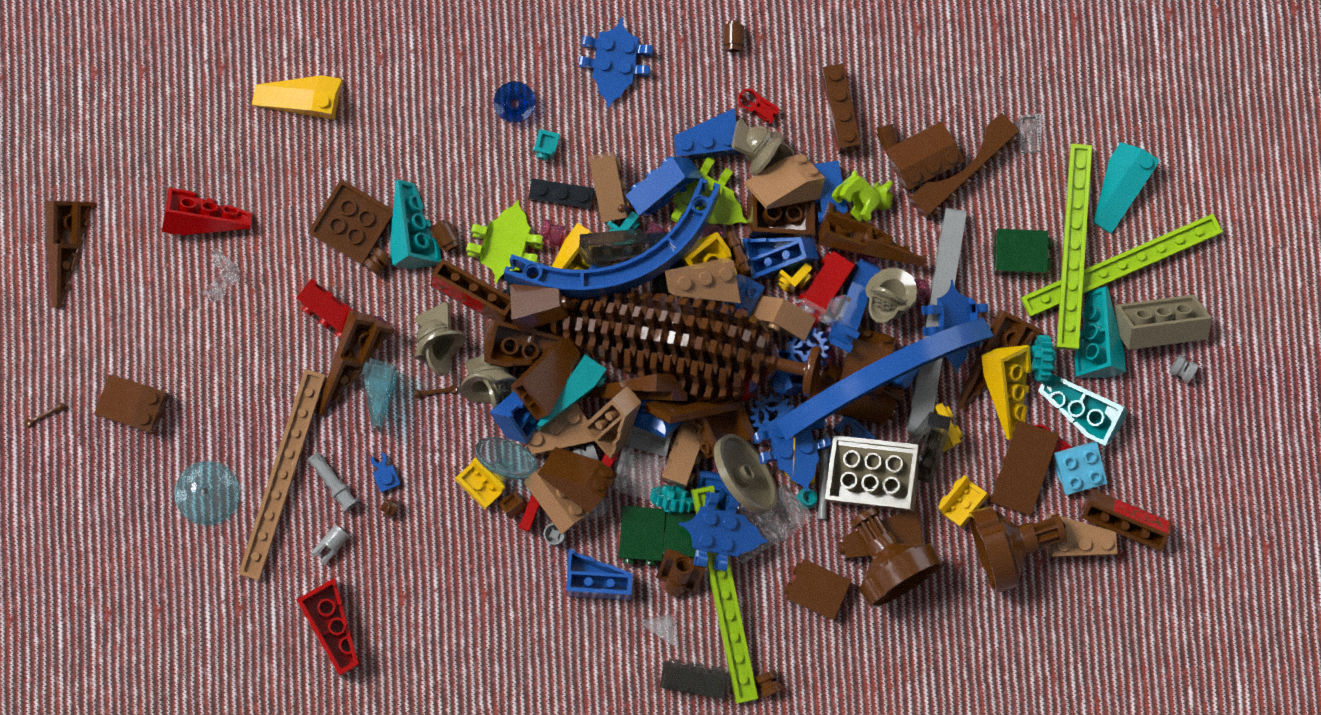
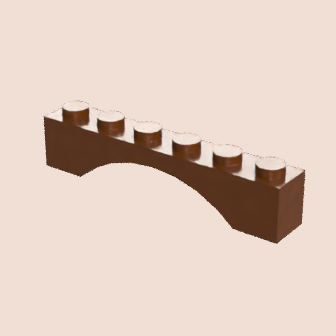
M1001 112L986 126L979 153L967 168L948 179L926 182L909 198L908 202L925 219L930 215L934 217L941 211L942 208L940 206L945 201L949 203L957 196L955 192L960 187L964 189L972 182L970 178L975 173L980 175L988 167L986 163L990 159L995 161L1003 153L1001 149L1005 145L1010 147L1018 139L1016 135L1019 129Z

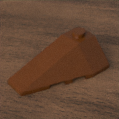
M490 320L488 321L483 341L484 362L503 367L531 365L557 341L562 340L563 337L530 328L520 331L516 325Z

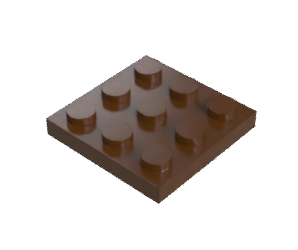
M340 179L309 229L308 234L363 266V262L369 257L393 217V209Z

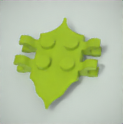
M707 157L701 169L698 170L702 177L708 181L702 196L709 198L712 194L714 183L720 184V196L707 224L731 225L737 222L747 223L742 215L741 205L734 196V191L725 186L733 171L725 168L719 180L716 181L707 175L715 160ZM697 180L687 185V191L681 194L678 191L674 195L673 203L677 207L670 219L675 223H678L689 205L698 184ZM699 206L696 209L702 211L706 208L703 206Z
M517 200L512 207L504 210L496 220L490 221L488 227L473 224L471 233H473L472 237L476 239L484 238L482 245L468 243L466 252H468V257H480V263L488 266L493 271L495 283H497L504 274L506 266L511 267L510 257L512 254L539 263V260H537L538 255L525 253V249L529 245L534 249L542 250L544 241H542L543 236L530 234L531 227H529L526 215L519 206V200Z

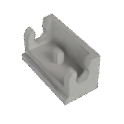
M633 426L626 446L666 457L673 432L667 438Z

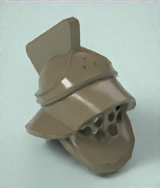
M742 118L736 122L731 146L734 150L745 154L747 161H751L749 173L753 176L760 173L765 167H770L785 157L795 156L793 149L783 143L786 138L780 132H773L763 126L749 128Z
M888 268L881 270L869 280L865 288L866 296L870 298L869 313L871 318L876 322L889 325L891 319L901 317L907 309L915 304L917 299L916 283L913 277L903 269Z
M444 302L416 316L414 319L421 326L416 333V342L418 344L414 359L427 360L428 366L434 373L440 376L449 373L451 357L467 340L466 334L459 330H453L451 326V306L449 303Z
M484 355L465 362L469 376L463 380L461 391L462 395L468 400L492 403L493 408H495L514 391L511 385L517 378L510 375L506 367L484 362Z

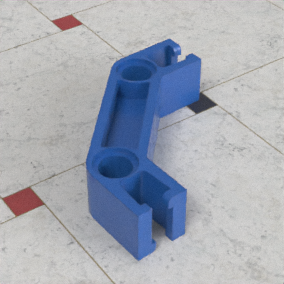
M862 258L859 259L846 285L828 337L830 344L849 353L853 348L852 341L854 338L857 339L860 334L858 327L869 298L866 296L865 288L869 280L881 271L878 266Z

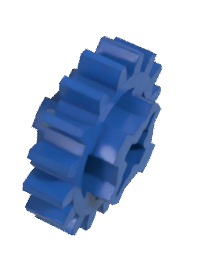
M814 327L810 330L805 341L792 337V342L787 341V344L790 345V349L785 350L786 353L790 354L787 359L801 362L798 358V355H800L802 361L807 363L811 351L809 350L810 347L820 346L822 347L821 365L826 367L825 359H831V356L827 353L832 350L831 347L827 346L830 343L829 339L824 338L826 333L819 332V329ZM814 337L817 338L820 345L816 344V339H814Z
M770 393L769 399H766L763 395L761 403L757 400L755 401L757 408H751L750 410L755 415L750 416L749 420L755 421L752 428H758L757 432L767 431V424L772 422L768 420V413L774 414L775 412L777 417L779 416L782 402L780 394L777 399L774 398L773 393ZM787 398L783 402L787 409L792 411L794 409V406H787V403L789 401V399ZM776 403L778 405L776 407H768L766 404ZM759 411L764 416L762 424H760L758 419Z

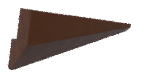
M45 200L52 307L63 308L64 306L62 301L66 290L69 289L70 275L75 270L83 244V233L85 227L89 225L88 217L91 209L94 208L95 202Z
M831 202L827 204L819 230V245L924 267L927 262L926 255L920 256L911 252L910 246L906 244L903 247L893 242V237L867 222L862 223L852 219L851 213L848 211L842 213L834 208L835 204Z
M999 308L990 328L994 336L984 341L956 406L965 410L966 406L975 397H978L987 386L983 375L981 355L997 348L1029 345L1028 343L1036 335H1039L1042 329Z
M349 311L318 405L317 412L319 415H328L327 410L335 401L338 402L340 400V394L344 389L353 384L370 363L369 359L374 352L383 347L382 342L386 337L394 333L395 329L392 326L369 314Z
M653 374L604 384L600 388L596 386L591 393L585 396L614 398L626 386L636 394L638 399L687 401L688 395L673 374Z

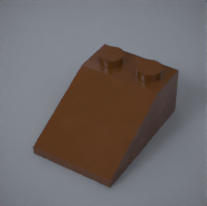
M752 192L746 198L748 239L794 238L815 235L814 200L766 209Z
M858 327L860 334L857 339L854 338L852 341L853 348L851 352L846 353L840 381L892 354L896 338L888 334L871 331L864 327ZM883 386L871 393L881 395Z
M109 374L94 414L155 435L170 395L165 391Z
M558 447L553 449L537 473L588 513L603 499L617 476L616 472L599 460Z

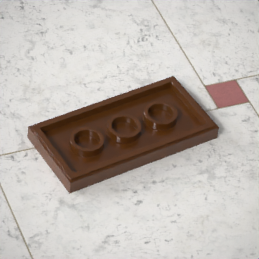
M687 394V401L656 400L644 403V410L669 424L738 410L740 402L731 397L719 400L717 396L712 397L711 400H705L704 394H698V398Z
M1018 420L990 502L1031 516L1059 434Z

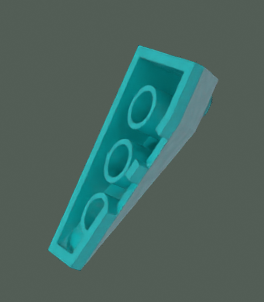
M1120 142L1108 160L1093 223L1111 234L1160 160L1142 148Z
M1105 286L1090 291L1087 294L1083 313L1085 321L1083 331H1080L1079 350L1075 351L1074 356L1075 375L1077 378H1109L1126 373L1125 352L1108 287Z
M1052 373L1049 381L1042 382L1038 390L1081 433L1104 446H1107L1120 430L1129 412L1125 407Z

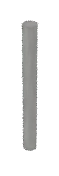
M821 433L820 439L829 437V433ZM829 449L820 450L818 519H827L825 493L828 479Z

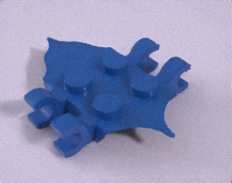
M622 17L618 25L612 30L599 32L598 39L590 36L582 37V47L595 48L596 54L595 59L580 56L578 65L581 68L593 69L592 78L595 79L598 90L605 98L608 108L616 98L623 94L627 86L633 83L634 75L649 77L650 66L636 65L637 55L652 57L653 46L639 45L640 39L631 35L625 29Z
M951 279L948 292L944 296L937 298V305L921 306L922 315L938 314V326L923 327V336H931L959 324L976 320L978 313L988 312V303L976 304L972 298L961 295L955 289ZM969 349L947 356V360L954 366L957 374L961 364L966 359Z
M782 401L781 412L775 420L767 424V431L755 432V435H753L755 444L769 441L772 451L760 453V456H758L760 464L775 461L780 470L785 471L794 482L802 485L806 492H808L809 483L815 475L816 464L819 461L817 451L831 448V437L814 441L812 431L825 428V425H827L825 419L796 437L793 472L794 437L786 440L776 423L777 420L791 412Z
M707 492L704 507L700 506L696 516L688 522H680L678 524L686 528L691 535L692 549H696L693 565L706 567L708 560L707 552L717 553L714 569L726 571L728 567L727 556L738 557L744 552L754 550L762 543H767L768 540L761 536L758 528L750 523L745 515L736 513L739 502L733 496H727L725 511L715 509L720 494Z

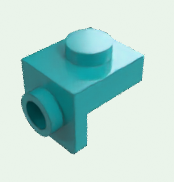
M539 129L537 140L532 150L533 155H536L537 159L548 161V159L554 160L560 134Z
M632 211L620 228L609 221L607 223L608 233L616 239L620 237L625 240L630 233L634 234L640 226V223H638L639 215Z

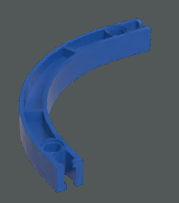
M700 178L689 205L673 229L656 245L628 261L598 269L569 270L546 266L512 254L510 257L511 267L506 266L503 272L505 281L520 285L557 288L567 298L601 297L604 294L612 295L636 288L667 271L695 244L704 231L718 201L720 184L714 183L712 194L707 198L702 196V192H705L708 181ZM699 206H703L706 209L699 211L696 208ZM517 267L523 270V273L513 272L510 269L514 270ZM537 274L538 277L530 279L529 275Z
M984 318L959 324L933 334L837 382L777 420L776 423L786 440L798 437L832 414L874 390L934 361L978 347L983 344V340H988L994 335Z

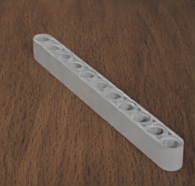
M945 208L928 305H937V298L944 296L948 292L951 279L955 286L967 211ZM938 314L926 315L924 327L938 326ZM942 359L921 367L916 374L907 432L929 436Z

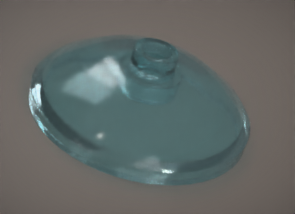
M487 437L481 439L476 444L475 455L479 463L499 478L523 480L530 478L537 469V461L534 456L523 446L513 441L498 437Z
M201 461L192 464L182 472L175 486V502L179 511L188 520L200 525H214L224 521L233 513L239 501L240 489L235 475L229 468L214 461ZM203 488L208 489V493L206 495L201 494V490Z

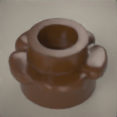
M393 497L389 500H384L380 508L383 511V517L385 515L392 517L395 513L398 502L393 500Z

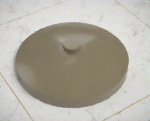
M727 434L720 438L714 446L715 464L722 481L733 497L749 511L756 514H764L770 511L777 503L778 493L774 477L768 465L760 464L759 452L748 441L738 435Z

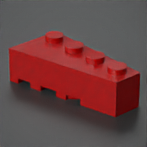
M836 250L831 254L827 252L821 261L824 266L820 272L816 270L809 280L812 282L808 290L804 288L798 297L801 302L797 307L816 318L811 329L817 326L827 307L830 306L836 297L838 290L846 282L849 273L857 265V263Z
M335 578L296 599L338 676L342 677L359 667L337 584Z

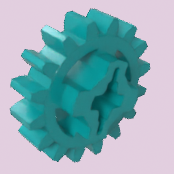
M1049 335L1037 336L1035 345L1031 346V367L1033 374H1035L1034 379L1040 382L1049 381L1051 371L1055 370L1056 351H1054Z
M663 485V488L657 486V488L653 487L649 500H651L652 504H656L657 507H662L665 512L683 513L684 511L690 512V510L694 511L695 509L691 492L685 491L681 486Z

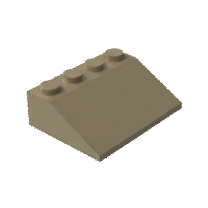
M833 435L825 500L837 504L914 512L917 495L919 445Z

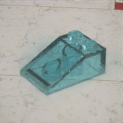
M370 358L369 363L366 362L363 367L362 375H365L364 383L371 426L375 431L380 432L400 371L395 365Z

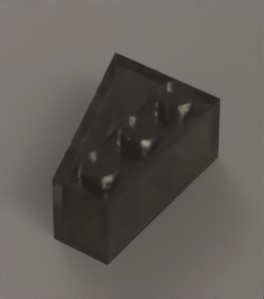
M641 229L580 234L579 255L587 264L599 267L613 266L628 261L649 249V237Z
M929 412L906 443L919 445L918 480L932 484L949 432L951 417Z
M669 658L668 662L664 661L659 688L724 699L728 673L724 672L725 668L712 666L711 670L704 669L703 664L690 662V666L681 664L682 660Z

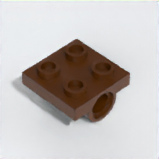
M667 548L656 578L665 582L664 589L670 596H682L685 590L696 594L706 567L693 565L694 559Z

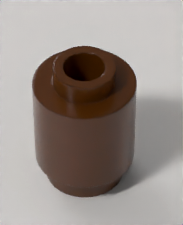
M731 20L723 26V46L726 52L736 53L742 51L744 46V25L740 24V21Z
M441 220L433 225L434 229L431 232L440 249H443L445 253L460 246L458 242L459 237L450 221L445 222Z

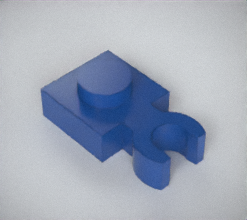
M384 452L381 453L383 460L380 463H376L374 457H370L372 465L378 468V471L373 472V475L381 493L401 485L393 464L390 466L386 465L388 459Z

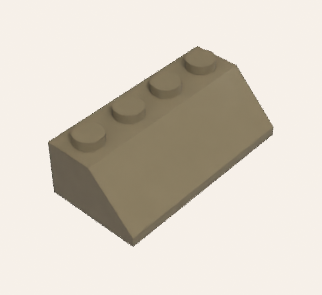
M1195 295L1115 305L1120 338L1128 350L1190 341L1196 342L1208 339L1212 317Z

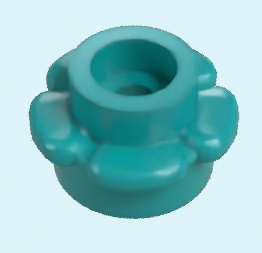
M803 488L796 498L802 508H813L816 505L817 494L812 489L808 488V492H806Z

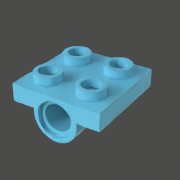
M1096 441L1054 453L1056 473L1059 481L1062 483L1065 495L1107 484Z

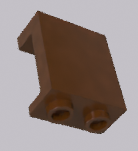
M740 398L735 399L740 402L738 410L690 420L692 429L698 438L706 459L714 456L715 443L727 434L738 435L746 441L753 439L755 432Z
M803 559L801 563L797 562L792 574L796 575L793 583L788 582L784 590V594L787 595L785 600L792 601L833 621L851 580L808 560Z

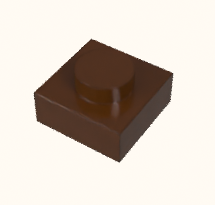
M515 490L498 503L509 519L527 507Z

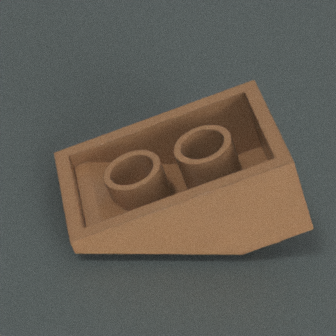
M797 154L785 157L747 180L745 186L766 209L820 199L825 177L804 154Z

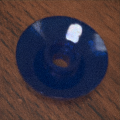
M511 81L499 87L495 93L493 103L495 111L500 118L507 122L518 123L531 116L535 109L536 100L529 86L522 82ZM513 101H518L519 105L517 107H512L511 103Z

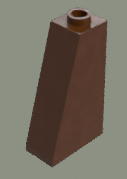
M569 337L557 341L511 385V388L536 420L551 413L581 355Z
M829 363L819 376L812 397L839 382L843 369ZM883 391L881 395L869 393L836 413L883 426L896 413V399Z
M918 506L915 507L914 512L902 511L881 520L887 531H891L899 543L923 544ZM858 530L843 536L842 542L838 543L839 553L844 555V559L871 557L865 548L867 544Z

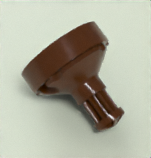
M992 506L969 512V522L975 546L988 582L995 594L1018 586L1026 555L1038 552L1040 548L1067 542V528L1058 514L1051 515V518L1033 524L1029 522L1016 526L1000 512L994 510Z
M876 507L861 511L850 523L853 529H857L867 544L865 548L872 558L862 585L859 587L860 592L872 609L885 605L906 594L926 581L929 576L943 566V562L932 544L899 543L891 531L888 532L878 516L879 511Z

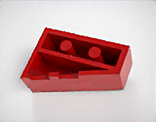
M311 278L296 297L303 306L301 310L310 317L313 314L320 319L318 323L326 329L333 328L337 331L335 335L340 339L348 313L354 310Z

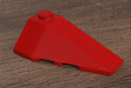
M168 187L162 232L172 235H191L250 229L252 213L231 205L221 206L215 204V200L207 198V200L198 198L196 193L192 191Z

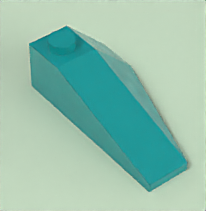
M399 179L395 181L390 242L392 265L409 270L438 265L441 261L440 247L429 227L432 226L430 220H426L422 209L424 205L415 183Z
M584 355L567 380L551 413L541 418L536 429L540 431L591 393L596 386L600 388L607 378L604 375L606 368Z

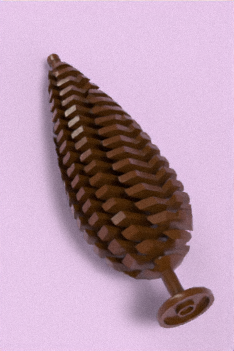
M615 293L613 295L614 303H611V298L608 294L601 295L600 302L596 301V297L587 298L583 302L581 298H573L569 302L568 318L550 323L551 332L559 335L563 329V339L569 337L571 340L574 339L577 333L575 345L582 350L583 344H588V353L595 357L597 356V348H599L600 360L610 363L612 359L613 366L619 369L625 366V372L630 375H635L637 372L638 377L653 374H673L683 390L690 392L691 397L698 398V394H704L705 400H711L712 397L717 396L719 400L730 398L733 390V398L737 399L746 393L745 384H749L750 393L757 391L759 384L763 382L765 376L764 368H768L767 382L776 371L804 376L802 393L804 396L811 398L817 384L822 361V347L814 346L811 349L807 363L779 358L776 344L772 349V356H770L769 344L772 337L767 327H763L764 335L763 337L760 336V320L755 315H751L747 323L748 311L742 308L741 310L737 309L735 312V304L729 302L728 305H725L722 301L717 300L709 302V299L695 300L692 297L681 298V296L669 295L667 298V294L656 293L654 297L653 294L643 293L639 297L637 293H629L626 296L628 305H625V296L622 293Z

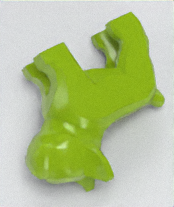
M854 170L849 178L836 187L831 197L837 203H840L842 198L847 202L852 200L854 206L850 212L852 214L851 218L859 222L862 218L865 221H870L871 212L874 210L886 211L891 209L893 194L890 191V187L893 182L890 180L884 185L876 182L872 187Z

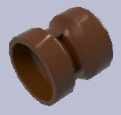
M377 247L373 251L372 257L367 258L363 264L379 277L383 273V269L392 263V259Z
M775 669L755 677L757 683L762 687L761 693L763 697L783 690L781 683L776 679L777 673Z

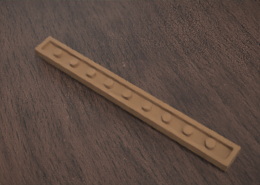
M307 369L304 370L239 569V575L259 581L261 579L326 379L324 374Z

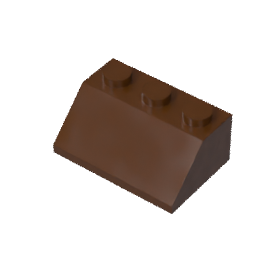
M941 121L885 149L902 188L908 190L964 162L956 141Z

